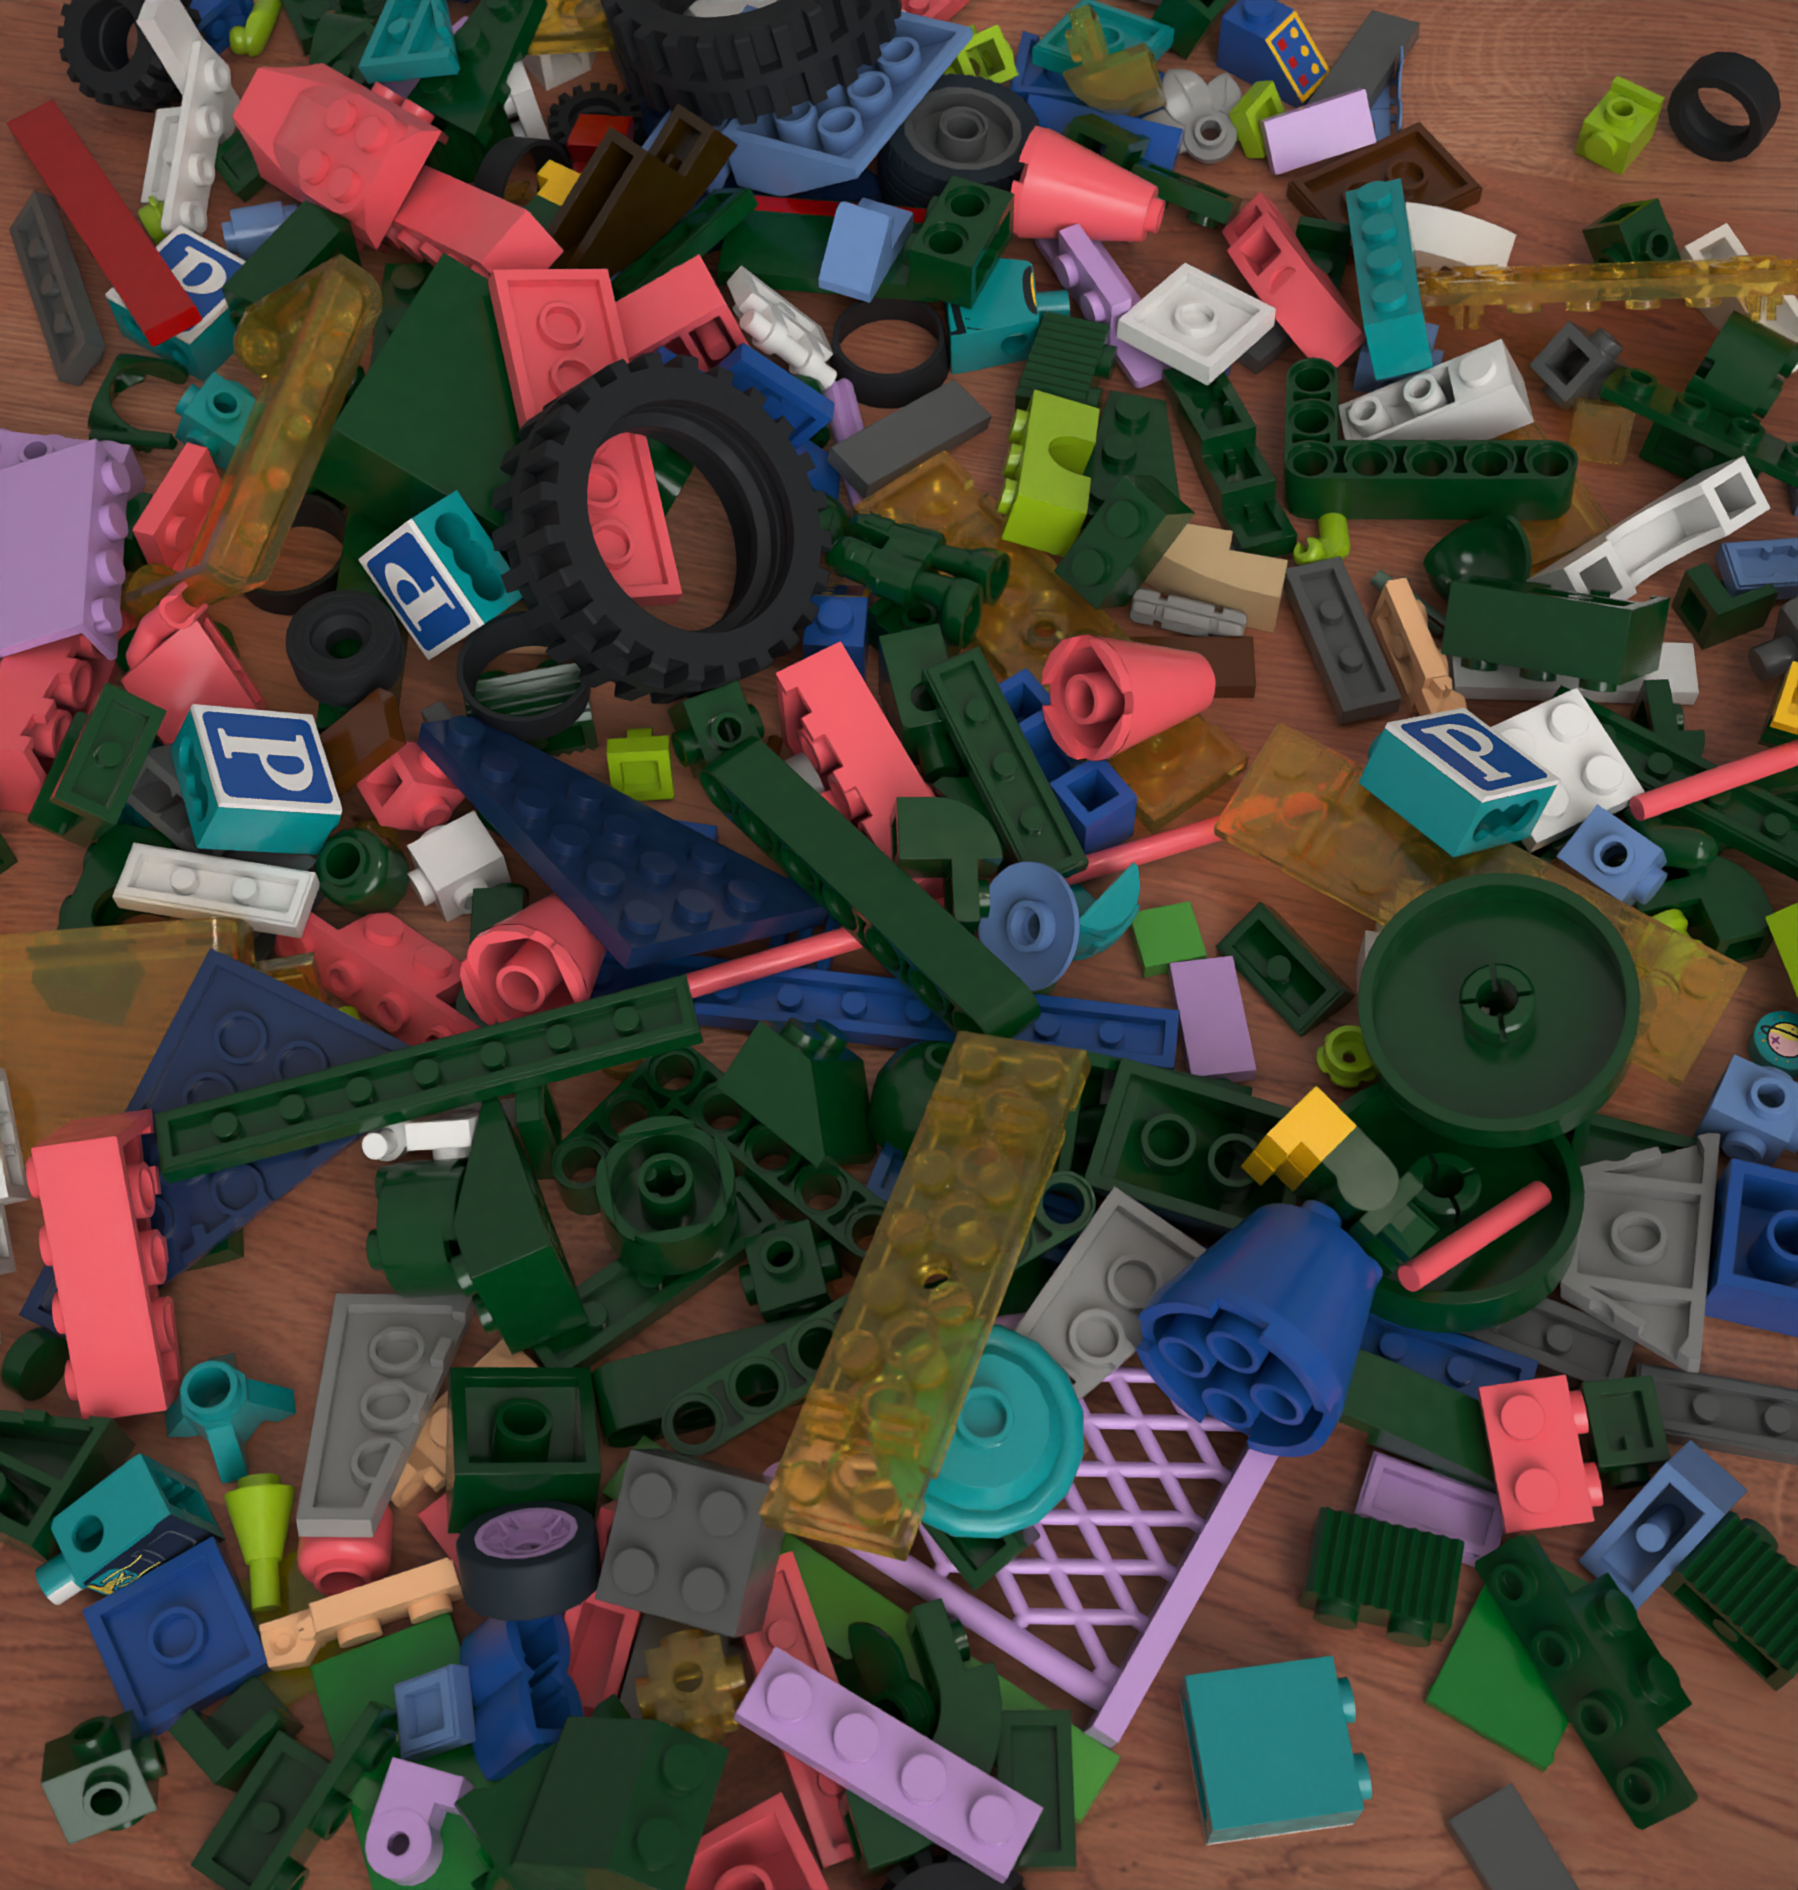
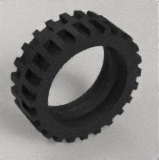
M697 0L600 1L626 76L629 78L631 87L637 96H645L648 106L660 113L667 107L670 108L672 113L676 105L680 104L696 116L702 117L711 126H721L724 119L738 118L740 125L756 124L757 116L776 112L777 119L792 115L791 107L806 101H810L815 106L827 100L828 95L826 91L838 84L844 88L848 87L859 78L857 69L862 64L872 66L880 58L882 53L879 42L890 43L897 31L894 19L900 18L902 10L901 0H778L764 7L735 15L693 17L682 14Z
M660 353L642 354L628 364L624 359L607 365L543 406V411L527 420L517 432V436L522 442L508 450L503 457L499 468L511 475V479L493 491L492 509L504 512V525L492 532L494 551H507L511 570L500 576L506 592L510 593L519 590L529 609L519 616L529 632L539 627L543 629L553 642L545 652L558 664L573 659L581 665L582 670L578 676L579 680L593 688L612 681L616 683L614 696L628 701L636 700L648 694L651 696L652 704H669L683 697L690 699L749 677L772 666V659L789 653L800 642V638L795 631L814 622L819 612V607L812 603L810 598L812 595L827 589L830 576L829 570L819 567L820 555L832 550V532L821 530L818 514L828 509L824 490L814 492L807 472L816 467L808 451L798 455L787 436L795 431L784 415L773 420L762 409L767 397L754 386L743 392L739 391L731 385L734 373L719 365L705 373L699 372L698 358L680 354L664 365ZM627 432L644 435L658 440L682 454L708 480L726 511L735 541L736 579L733 594L723 618L708 628L698 631L683 630L669 625L646 612L616 582L599 553L589 520L587 502L588 479L596 450L605 441L618 434Z

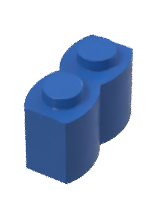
M561 1613L530 1621H502L488 1618L463 1639L459 1661L460 1665L468 1666L472 1704L475 1707L476 1741L472 1742V1746L480 1770L487 1780L503 1779L557 1742L564 1721L568 1716L584 1717L579 1693L573 1680L567 1673L570 1664L571 1648L568 1630Z

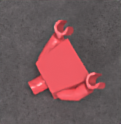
M185 581L177 584L161 600L160 604L142 617L126 651L127 664L130 669L121 679L127 692L167 711L157 732L164 745L174 743L192 704L266 710L268 702L207 613L208 604L204 602L200 607H193L184 600L182 592L189 586Z

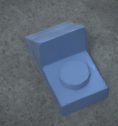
M862 198L858 205L845 201L840 202L836 209L818 278L819 288L870 303L914 229L913 212L867 198Z

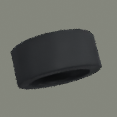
M1717 51L1700 57L1688 69L1673 89L1667 111L1670 126L1678 140L1693 153L1711 161L1732 162L1747 157L1761 144L1776 122L1781 103L1776 83L1770 73L1758 62L1737 52ZM1715 88L1731 94L1744 107L1749 116L1750 124L1736 126L1717 120L1705 109L1699 99L1698 89Z

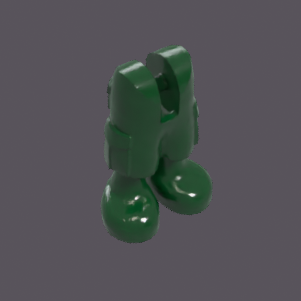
M875 513L854 514L844 529V536L837 538L832 545V550L828 551L825 557V563L829 568L843 577L865 586L869 592L878 598L882 597L905 609L916 607L922 599L933 605L941 613V632L944 640L949 645L965 649L970 645L978 631L983 603L993 606L999 601L1006 587L1011 568L1010 556L1001 550L989 547L963 549L946 545L945 535L941 532L910 523L898 524L893 519L882 517L880 514ZM940 571H943L953 577L941 575L939 573Z

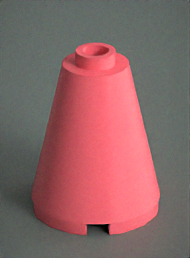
M1034 127L1028 136L1019 162L1025 164L1020 182L1013 180L1011 193H1014L1013 236H1017L1020 239L1059 240L1060 230L1077 223L1080 224L1091 241L1143 242L1148 232L1157 234L1163 219L1166 201L1158 199V187L1050 128Z
M1089 634L1063 639L1050 652L1042 672L1041 685L1050 684L1051 700L1050 705L1042 706L1044 720L1053 740L1067 756L1076 760L1085 758L1091 761H1103L1205 711L1210 706L1214 697L1215 675L1206 658L1197 652Z
M552 893L479 933L468 947L466 959L461 963L460 979L466 999L478 1017L490 1026L496 1022L501 1023L590 999L607 949L555 893Z

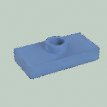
M1798 538L1720 544L1715 558L1725 588L1732 598L1770 583L1779 593L1777 599L1798 597Z

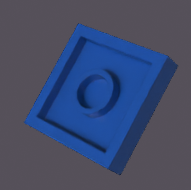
M213 1536L82 1610L125 1712L133 1709L144 1735L150 1732H155L157 1736L161 1735L189 1708L200 1712L236 1691L251 1676L259 1678L272 1670L268 1666L258 1622L222 1544Z

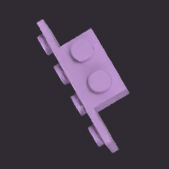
M1079 223L1060 230L1059 240L1035 239V245L1056 273L1061 285L1068 290L1085 319L1111 325L1110 345L1118 347L1116 362L1132 385L1140 389L1162 380L1163 370L1173 367L1117 338L1118 319L1142 299L1101 241H1091Z

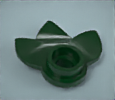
M861 1621L851 1623L848 1627V1639L853 1658L846 1659L833 1666L839 1684L932 1740L937 1727V1717L933 1702L922 1685L910 1678L903 1654L898 1645L881 1628L871 1623Z

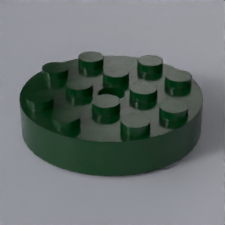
M1484 873L1461 877L1424 892L1398 911L1385 925L1372 945L1362 969L1358 992V1013L1366 1054L1372 1070L1388 1096L1403 1112L1425 1128L1448 1139L1481 1147L1507 1148L1536 1144L1562 1135L1588 1120L1613 1096L1622 1083L1636 1050L1641 997L1638 975L1627 945L1609 919L1594 905L1577 893L1549 880L1516 873ZM1501 999L1515 1006L1509 1014L1503 1015V1029H1499L1497 1016H1490L1481 1010L1482 1006L1487 1002Z
M1379 1082L1357 1092L1338 1106L1392 1161L1397 1169L1399 1179L1409 1172L1424 1186L1411 1201L1439 1230L1407 1262L1533 1181L1544 1183L1552 1195L1549 1205L1416 1292L1407 1290L1398 1278V1269L1407 1262L1402 1263L1388 1277L1383 1274L1376 1286L1369 1313L1403 1327L1438 1333L1478 1331L1498 1326L1527 1313L1541 1303L1556 1288L1568 1270L1575 1253L1584 1210L1585 1195L1583 1176L1578 1159L1564 1134L1540 1143L1520 1147L1494 1148L1464 1144L1432 1132L1414 1121L1395 1104Z

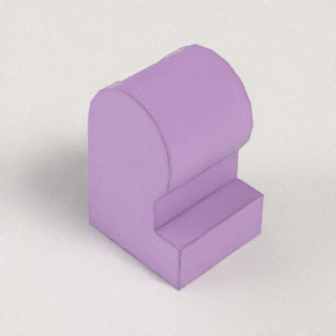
M393 1757L366 1836L365 1852L367 1860L375 1872L398 1885L413 1886L425 1882L436 1872L442 1861L444 1846L440 1830L446 1812L461 1816L454 1805L455 1801L471 1790L476 1789V1787L465 1777Z

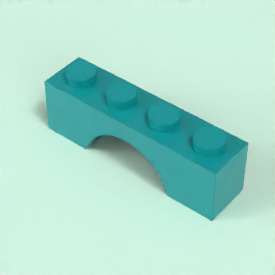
M1401 178L1387 182L1374 181L1363 185L1359 189L1347 191L1345 194L1363 326L1375 380L1434 368L1416 271L1417 263Z

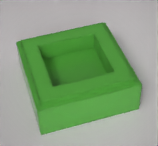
M1190 901L1138 911L1129 926L1144 978L1168 973L1169 963L1207 958Z

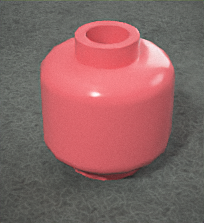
M387 1506L373 1537H299L297 1553L298 1570L308 1582L313 1584L318 1592L326 1596H333L383 1579L391 1567L394 1528L393 1511Z

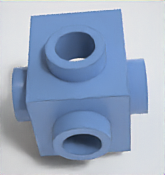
M1734 1054L1715 1086L1694 1136L1718 1133L1720 1134L1719 1148L1723 1149L1724 1153L1730 1158L1772 1167L1784 1149L1794 1154L1798 1150V1082H1795L1790 1075L1778 1068L1760 1066Z

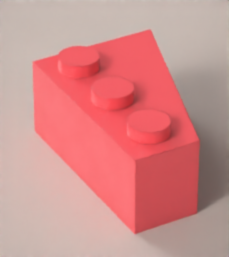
M700 255L672 268L666 274L615 302L629 362L642 354L653 353L660 346H664L676 355L683 354L697 357L698 369L705 373L717 366L740 344L745 343L749 346Z

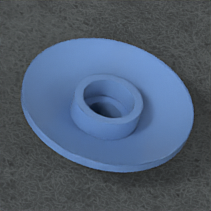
M1018 862L1002 870L989 885L990 912L989 917L981 918V922L978 925L979 941L1012 970L1031 991H1038L1054 984L1070 966L1079 940V912L1074 894L1067 881L1059 872L1044 863Z

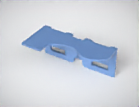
M1400 46L1395 78H1391L1370 109L1376 142L1391 135L1390 122L1396 123V132L1401 131L1403 102L1401 100V77L1404 64L1403 46ZM1389 85H1395V98H1390ZM1390 106H1396L1395 115H1390Z

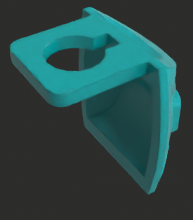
M1134 862L1097 900L1079 883L1070 886L1076 899L1080 921L1079 940L1072 961L1085 960L1102 953L1118 941L1131 925L1140 907L1137 903L1140 892L1139 869Z

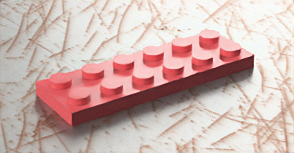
M505 269L492 271L488 280V287L519 429L527 420L543 411V406L607 365L624 359L627 364L629 363L608 269ZM621 433L605 441L596 450L588 479L587 502L593 537L599 553L613 578L640 607L673 605L682 596V590L647 438L644 435L634 433Z

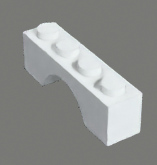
M1742 456L1699 472L1526 581L1551 584L1553 589L1590 594L1591 589L1611 591L1610 598L1627 600L1637 593L1635 587L1658 570L1707 544L1728 536L1769 510L1770 506L1747 461Z

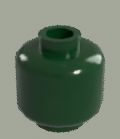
M360 827L344 829L330 837L321 848L315 864V873L319 879V888L322 894L339 907L360 916H366L369 913H385L395 908L405 896L410 882L407 874L410 872V866L403 851L378 833Z

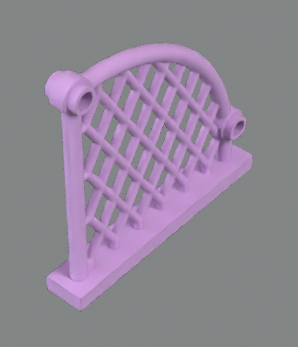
M1026 1312L1002 1315L977 1323L1000 1324L1014 1331ZM887 1364L883 1365L840 1400L816 1425L791 1460L776 1462L763 1473L766 1476L796 1483L795 1489L799 1497L791 1502L786 1525L803 1520L927 1602L942 1598L947 1615L952 1618L958 1617L964 1626L1092 1708L1094 1711L1083 1732L1107 1748H1112L1119 1742L1278 1456L1251 1450L1248 1441H1246L1231 1470L1222 1466L1204 1431H1240L1226 1425L1211 1415H1206L1200 1424L1171 1399L1170 1401L1178 1415L1143 1414L1127 1382L1155 1383V1381L1151 1378L1145 1367H1118L1102 1382L1110 1383L1125 1414L1090 1413L1084 1399L1079 1401L1084 1412V1435L1097 1461H1081L1075 1477H1106L1123 1510L1087 1509L1073 1482L1068 1495L1064 1497L1069 1509H1052L1038 1524L1033 1525L1040 1534V1538L1033 1543L1040 1558L1016 1557L995 1575L1015 1615L1013 1620H1010L946 1578L949 1573H959V1571L919 1520L915 1519L904 1506H871L856 1473H879L874 1457L844 1456L834 1450L857 1424L870 1425V1402L886 1369ZM1099 1429L1134 1430L1150 1462L1115 1461ZM1152 1430L1187 1431L1203 1463L1168 1462ZM824 1463L837 1470L857 1512L854 1518L817 1495V1485L814 1476ZM1124 1477L1159 1478L1176 1511L1140 1510ZM1177 1478L1215 1479L1222 1484L1203 1518L1195 1514ZM870 1522L916 1523L935 1562L934 1568L931 1569L868 1528ZM1042 1525H1078L1094 1559L1058 1558ZM1096 1526H1131L1148 1559H1112ZM1149 1526L1188 1527L1195 1532L1176 1567L1167 1562ZM1013 1574H1049L1065 1608H1029ZM1067 1575H1103L1120 1609L1083 1608ZM1121 1575L1160 1576L1167 1581L1148 1616L1139 1612ZM1029 1624L1074 1625L1094 1664L1093 1672H1090L1027 1631V1626ZM1092 1625L1132 1626L1139 1631L1119 1667L1110 1662Z

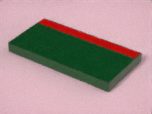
M754 195L759 205L724 236L717 268L718 285L728 286L727 281L740 266H743L771 289L842 295L819 288L818 283L836 209L842 201ZM848 202V203H852V204H855V205H858V204H859V203H856V202ZM894 206L913 212L914 229L912 232L918 233L925 222L927 208ZM905 242L874 297L938 302V299L909 291V266L903 264Z

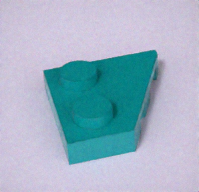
M387 0L358 66L368 84L390 81L402 82L408 79L458 74L460 65L446 0Z

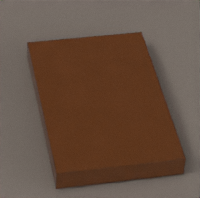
M1418 122L1374 144H1370L1288 182L1286 197L1305 217L1350 225L1345 192L1359 189L1370 182H1387L1401 178L1405 202L1426 204L1457 212L1480 202L1483 188L1436 138ZM1352 238L1348 253L1347 265L1355 261Z

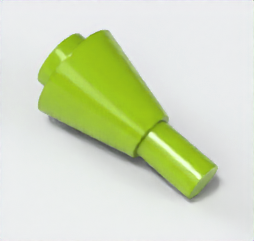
M254 1474L238 1479V1489L227 1492L223 1497L245 1564L249 1566L251 1610L253 1612H267L281 1608L279 1562L283 1558L296 1488L291 1485L281 1484V1476L278 1474Z

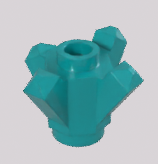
M235 1352L211 1357L207 1361L194 1366L185 1375L180 1387V1395L165 1412L167 1437H193L199 1435L210 1443L222 1483H237L238 1479L249 1476V1459L245 1450V1443L263 1421L269 1420L278 1423L296 1414L294 1389L247 1378L245 1374L238 1370Z

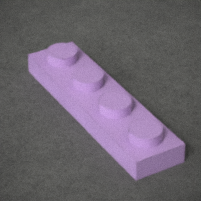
M776 1646L735 1713L734 1720L1002 1884L1008 1878L1043 1810V1807Z

